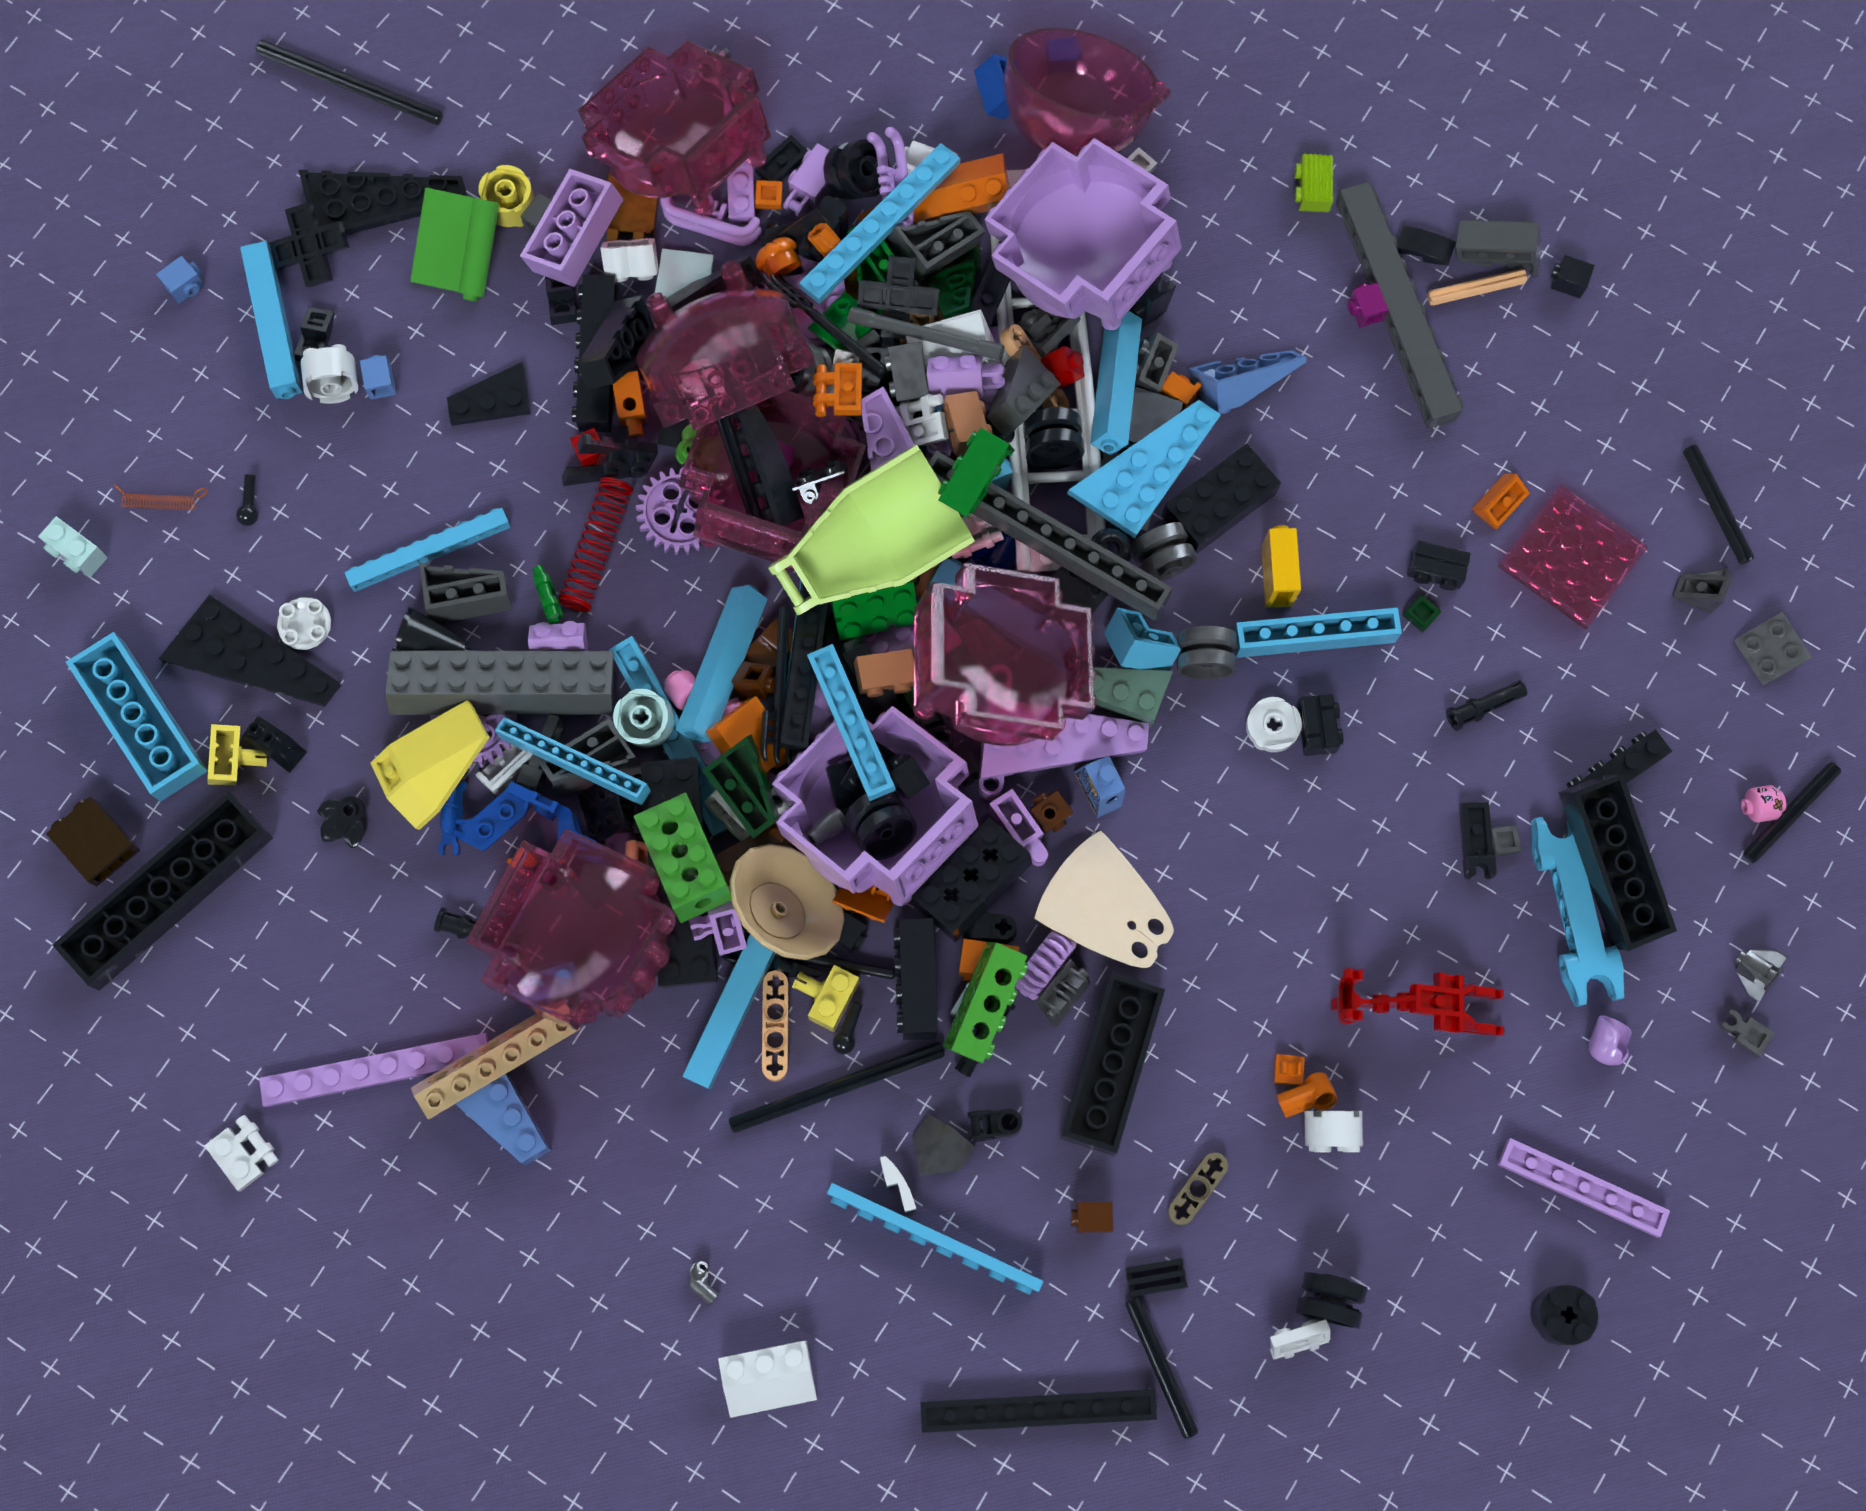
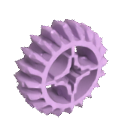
M1052 930L1027 962V971L1023 979L1018 978L1015 987L1025 997L1028 996L1032 1000L1038 999L1040 993L1048 987L1058 970L1064 966L1076 948V942Z

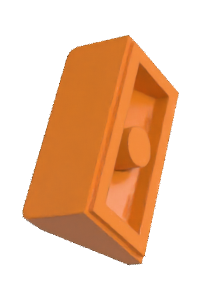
M1506 473L1477 502L1472 510L1493 529H1498L1526 499L1530 492L1517 474Z

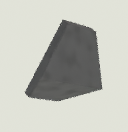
M1728 568L1698 574L1682 573L1673 597L1676 600L1711 614L1724 602L1733 578Z
M928 1114L912 1137L920 1176L959 1171L975 1149V1146L955 1129Z

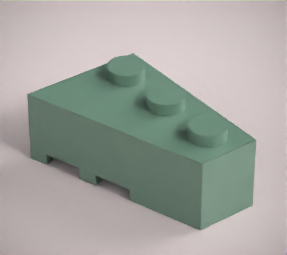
M1086 667L1075 701L1126 720L1149 723V728L1151 729L1173 671Z

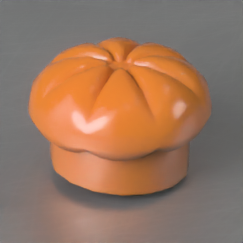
M788 237L776 238L772 242L767 243L756 255V267L759 271L764 270L769 279L771 273L775 278H778V274L784 276L802 264V261L795 252L797 243Z

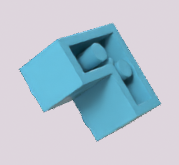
M1117 608L1104 632L1119 664L1126 669L1169 671L1181 651V647L1173 633L1149 628L1141 612Z

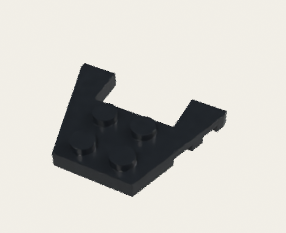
M582 434L577 443L578 454L600 455L594 466L566 467L562 475L563 486L601 481L602 477L617 479L643 477L647 475L658 455L657 444L626 440L625 444L613 443V438L602 437V441L592 440V435Z

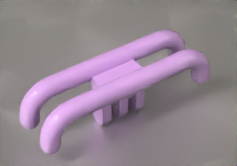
M887 127L885 135L893 142L897 169L888 166L886 147L881 137L874 132H870L867 135V140L874 145L878 162L876 169L877 174L880 176L878 183L881 185L879 190L883 199L908 176L904 142L899 132L893 127ZM912 211L898 226H912L914 223V212Z
M664 189L661 193L660 203L663 208L664 217L675 226L738 246L751 245L761 235L762 230L759 226L760 219L758 217H752L750 222L744 227L723 222L728 210V204L722 203L720 210L717 211L719 201L712 200L710 208H707L709 198L703 197L697 213L674 206L670 189Z

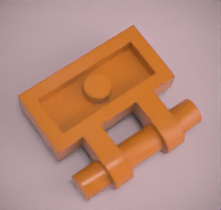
M835 363V372H827L826 365H817L816 373L813 376V384L816 386V394L813 396L815 415L824 417L826 415V408L834 406V416H861L862 363ZM828 385H834V393H826Z

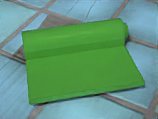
M425 187L410 282L456 291L463 294L462 299L478 302L479 297L484 298L500 203Z

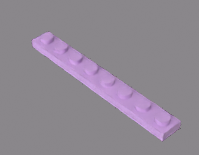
M482 1033L259 1078L262 1103L264 1107H270L434 1074L489 1042L488 1034Z

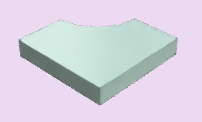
M662 248L654 294L655 300L663 301L680 289L712 274L714 255Z

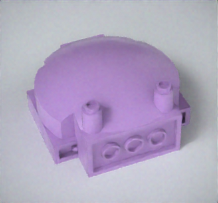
M1095 138L1088 145H1084L1081 148L1077 157L1052 142L1039 153L1037 160L1030 168L1024 170L1019 181L1005 192L1003 199L996 207L989 210L984 219L989 234L1002 242L995 247L991 255L995 268L1015 281L1022 294L1040 309L1053 315L1072 319L1077 318L1084 312H1088L1100 317L1102 326L1105 329L1116 330L1121 326L1124 315L1161 272L1167 271L1172 266L1173 258L1182 249L1177 221L1161 211L1171 200L1169 185Z
M892 706L887 712H883L878 716L874 725L866 720L874 740L896 754L902 753L903 755L905 753L912 755L931 783L909 800L900 797L906 809H908L917 823V833L912 842L897 855L885 860H875L867 852L864 851L862 853L856 840L853 839L846 827L845 832L820 843L817 847L806 836V833L813 828L827 810L836 808L826 767L845 761H852L835 719L824 732H820L815 737L813 743L805 751H801L795 757L794 762L786 770L781 771L776 776L772 785L777 797L791 807L784 810L776 822L781 835L805 854L809 863L821 876L839 887L850 890L853 894L855 892L862 893L870 887L876 886L890 895L891 901L895 905L904 906L911 901L916 890L944 861L968 840L971 833L978 827V822L972 800L958 789V786L969 776L966 761Z

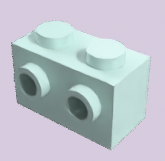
M57 516L38 536L45 543L43 549L55 558L59 555L65 559L63 564L76 574L80 570L91 578L108 558L96 545Z

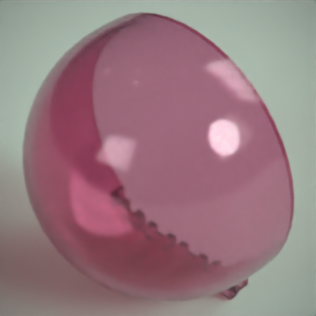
M1043 28L1022 34L1010 46L1004 69L1006 105L1013 122L1021 134L1041 151L1054 142L1076 157L1084 145H1088L1093 138L1117 153L1120 152L1141 134L1149 123L1154 110L1171 95L1170 89L1165 87L1166 83L1158 80L1151 68L1136 54L1107 38L1075 29Z

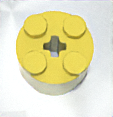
M501 165L495 167L496 170L490 173L487 172L480 180V199L500 203L497 225L503 227H522L524 225L521 215L535 199L531 183L524 172L515 166Z

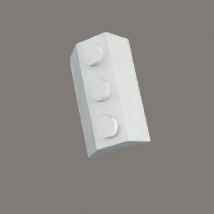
M981 309L923 325L995 343ZM906 336L907 344L921 343L926 375L929 358L938 356H978L972 352ZM982 357L983 364L998 363V360Z
M807 1341L718 1358L730 1418L817 1400Z

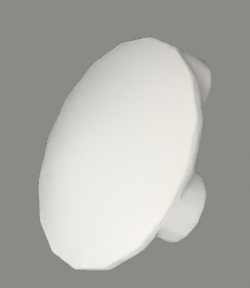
M301 597L289 603H284L280 607L277 629L280 638L285 644L295 649L308 650L317 647L326 639L331 627V617L328 609L319 600Z

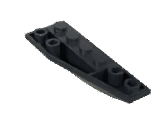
M728 368L720 370L721 376L717 377L722 393L727 392L730 402L726 403L730 418L736 419L739 428L735 430L739 445L744 444L747 455L743 456L748 472L753 471L756 481L752 482L756 497L762 499L764 507L760 508L765 524L768 523L773 528H779L805 518L797 492L792 489L794 482L788 464L766 419Z

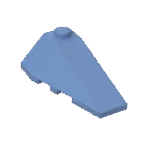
M1293 350L1260 355V360L1245 359L1244 357L1236 358V364L1221 366V361L1206 363L1189 368V374L1194 384L1197 382L1201 384L1199 395L1203 403L1218 413L1224 414L1230 412L1233 408L1242 406L1307 362V357Z

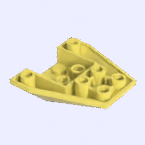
M466 700L389 744L370 763L387 800L415 829L420 830L441 810L488 741L489 736L472 703Z

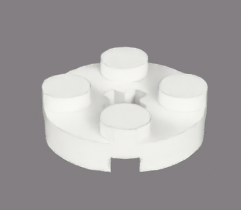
M1268 697L1260 700L1250 710L1246 719L1248 737L1257 749L1267 752H1281L1288 749L1295 743L1302 728V720L1298 710L1279 697ZM1271 718H1274L1275 722H1280L1281 724L1277 731H1272L1271 728L1267 727Z

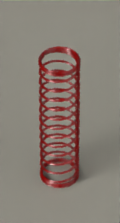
M601 478L598 486L600 493L595 495L597 502L591 505L593 512L588 514L590 521L584 524L586 531L581 533V537L584 540L577 543L580 550L574 552L577 559L571 561V566L574 569L567 571L570 577L564 581V585L567 588L560 591L561 595L558 598L562 605L570 609L589 612L592 606L577 596L563 594V591L570 590L587 599H595V596L580 589L570 588L566 584L567 581H574L589 589H599L594 583L573 578L570 572L577 571L594 580L602 579L600 575L594 572L577 569L573 563L580 561L593 569L605 570V567L597 562L580 559L577 553L584 552L601 561L609 560L602 553L583 549L580 543L587 542L597 549L608 552L612 551L610 546L598 541L587 540L583 534L591 533L604 541H616L609 534L589 530L587 524L593 523L606 531L619 532L617 527L609 523L593 521L590 517L591 514L596 513L608 521L614 523L623 522L616 515L594 509L595 504H600L615 513H626L625 509L616 504L600 502L597 499L598 495L603 494L614 502L620 504L629 503L625 497L620 495L630 496L633 494V488L628 483L617 478ZM609 485L617 486V487L623 488V489H625V490H627V491L619 490V489L613 488V487H611V486H609ZM602 486L612 493L603 492L600 487ZM608 495L621 498V499L625 500L626 502L616 500V499H614V498H612V497H610V496H608ZM606 505L616 507L618 509H621L622 511L614 510ZM604 515H608V516L614 517V518L618 519L619 521L610 519V518H608V517H605ZM599 524H603V525L612 527V528H614L615 530L608 529V528L603 527V526H601V525H599ZM597 534H601V535L607 536V537H609V538H611V539H607V538L601 537V536H599V535H597ZM593 543L602 545V546H604V547H607L608 549L599 547V546H597V545H595V544H593ZM591 553L600 555L604 558L597 557L595 555H592Z

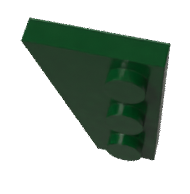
M975 258L936 271L926 278L929 287L939 288L938 308L943 319L972 312L977 271Z

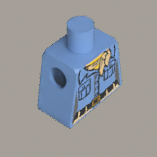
M1109 756L1087 764L1074 772L1096 818L1122 807L1126 792L1125 786Z

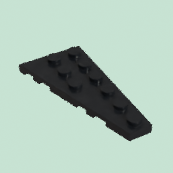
M298 170L306 202L313 203L319 227L340 221L343 222L346 235L421 216L425 187L468 196L462 176L430 175L429 177H414L413 174L390 176L389 173L348 172L347 174H335L332 171L310 173L308 170Z
M211 595L205 599L159 657V660L163 663L175 664L185 669L204 672L214 677L251 687L255 686L269 692L288 695L294 699L324 707L341 687L337 680Z

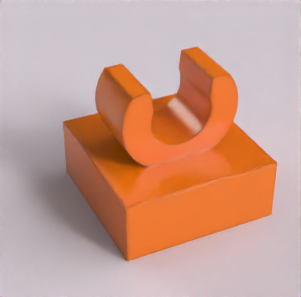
M756 180V209L782 210V181Z
M1276 1054L1273 1083L1294 1086L1303 1085L1305 1057Z

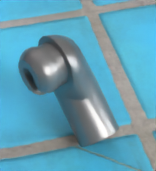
M697 1261L690 1268V1288L706 1303L711 1305L719 1293L708 1285V1264L704 1261Z

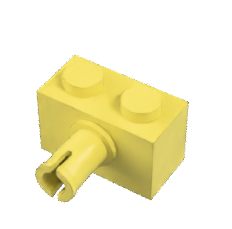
M211 724L208 785L236 786L237 770L241 765L267 767L266 754L260 750L242 749V746H239L240 726Z
M834 965L826 981L822 983L800 971L792 988H796L814 998L815 1002L808 1014L809 1020L835 1032L860 981L859 977Z

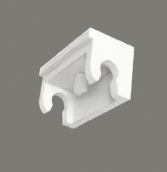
M511 744V750L505 749L503 751V758L498 756L494 759V764L490 763L482 772L479 771L475 775L498 797L508 788L511 781L515 782L517 780L522 765L529 764L532 757L531 753Z

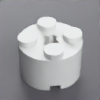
M335 344L331 347L308 348L304 350L303 358L301 359V372L304 394L307 398L313 400V396L320 398V403L333 404L350 399V394L355 391V394L357 393L358 380L355 358L346 350L344 345Z
M1304 1111L1305 1146H1309V1151L1331 1152V1147H1337V1151L1360 1152V1146H1363L1362 1111Z

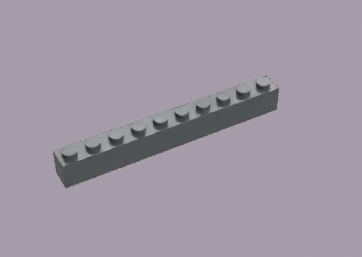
M1370 182L1342 189L1337 197L1336 205L1368 284H1379L1389 309L1384 319V324L1426 428L1430 429L1456 421L1463 409L1462 399L1455 393L1453 377L1449 371H1446L1443 353L1440 348L1437 349L1434 341L1433 328L1430 325L1428 326L1426 322L1424 306L1417 300L1415 284L1408 278L1406 262L1403 257L1399 256L1397 240L1394 235L1390 234L1387 216L1384 212H1381L1379 207L1378 194L1376 190H1372Z
M936 451L928 462L941 484L946 479L950 481L955 472L952 470L955 463L954 460ZM992 482L988 487L987 494L973 514L1155 621L1170 599L1171 586Z

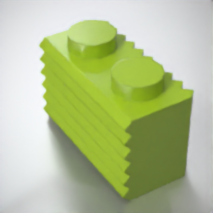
M1302 154L1300 162L1296 163L1294 168V179H1299V184L1295 187L1294 202H1299L1298 211L1330 212L1333 204V156L1326 154Z

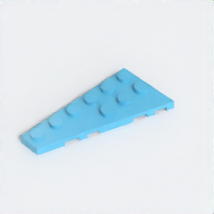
M1200 400L1196 401L1073 486L1067 494L1135 539L1221 414Z

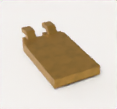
M611 157L608 182L614 185L624 200L606 230V242L620 240L621 232L633 233V240L644 239L646 234L654 235L663 169L662 161Z

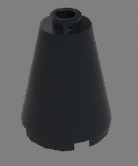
M408 607L395 639L397 643L396 649H392V651H471V648L466 647L468 641L411 607Z

